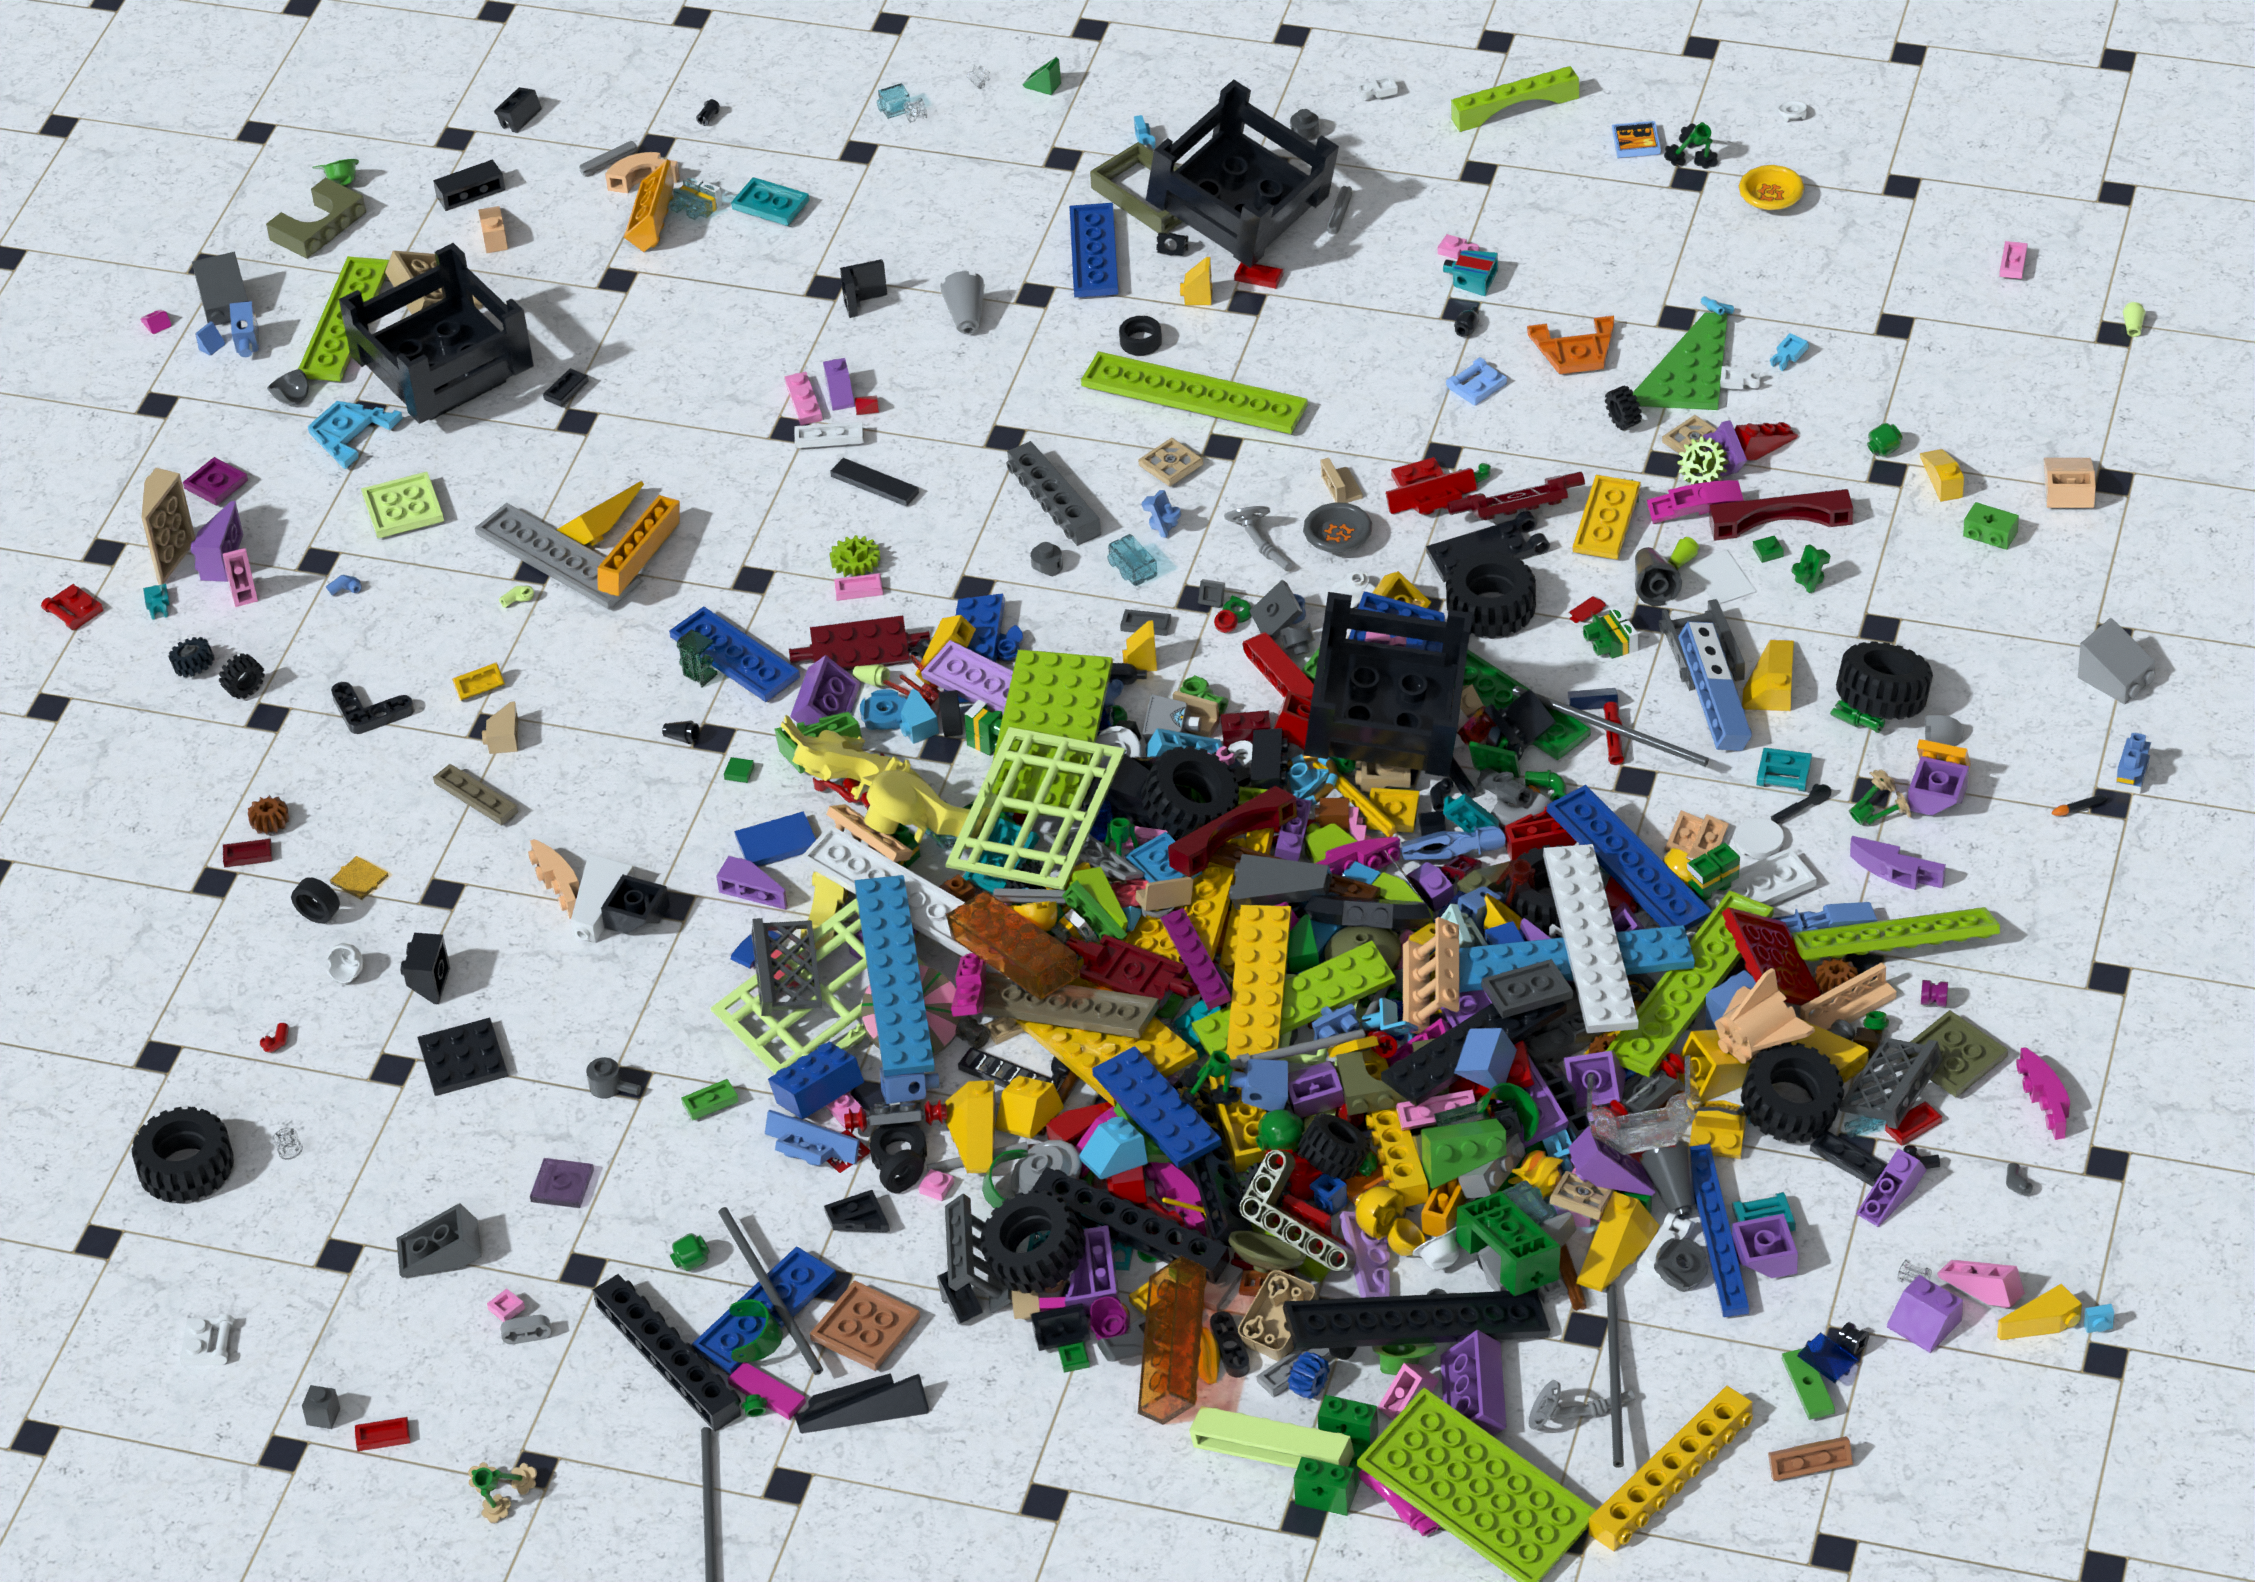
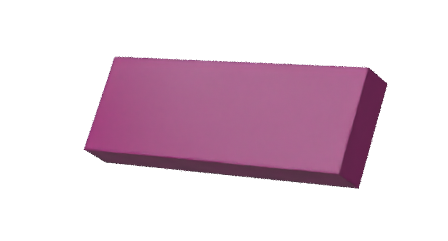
M743 1362L727 1378L730 1386L747 1396L753 1394L761 1395L762 1398L767 1400L766 1407L788 1420L806 1404V1399L803 1395L746 1362Z

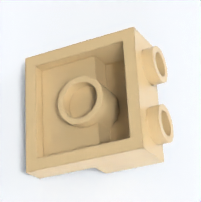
M1356 761L1355 767L1359 768L1355 774V785H1360V792H1370L1371 788H1385V786L1410 788L1411 774L1409 768Z

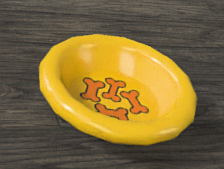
M1763 165L1751 169L1742 176L1738 185L1740 196L1748 204L1765 210H1778L1792 206L1801 199L1805 190L1803 179L1795 171L1778 165Z

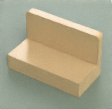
M1329 457L1320 460L1321 477L1335 502L1348 503L1363 498V494L1348 467L1335 469Z
M1175 691L1173 699L1187 703L1191 716L1201 717L1202 719L1200 732L1187 731V733L1211 738L1219 725L1218 703Z
M1183 877L1147 883L1145 889L1136 890L1135 899L1145 911L1190 905L1193 879L1191 877Z

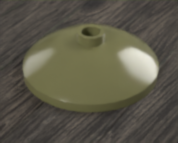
M1349 926L1338 931L1329 939L1325 947V962L1372 940L1392 971L1399 961L1400 947L1394 935L1384 928Z
M1234 1231L1229 1236L1228 1241L1232 1249L1245 1262L1253 1265L1254 1270L1261 1273H1268L1269 1270L1285 1271L1297 1268L1304 1264L1306 1254L1274 1236L1252 1231Z

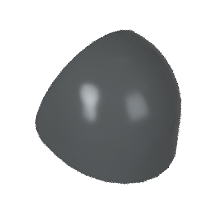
M297 369L282 375L273 381L267 389L279 402L294 405L302 402L307 397L309 385L305 373L301 369Z

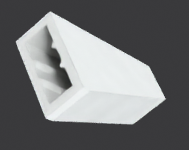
M594 854L588 855L571 917L574 937L594 943L597 942L605 930L601 907L622 874L635 877L632 865Z

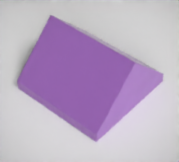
M1614 1050L1564 1058L1567 1079L1576 1092L1578 1108L1607 1104L1611 1100L1622 1101L1626 1073L1620 1065Z

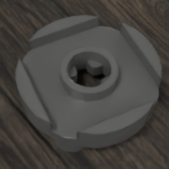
M1671 1238L1659 1248L1656 1254L1654 1269L1667 1284L1684 1292L1696 1287L1707 1275L1708 1265L1706 1267L1705 1261L1707 1256L1703 1248L1689 1238H1682L1681 1240ZM1676 1259L1678 1261H1680L1681 1259L1685 1260L1686 1268L1680 1267Z

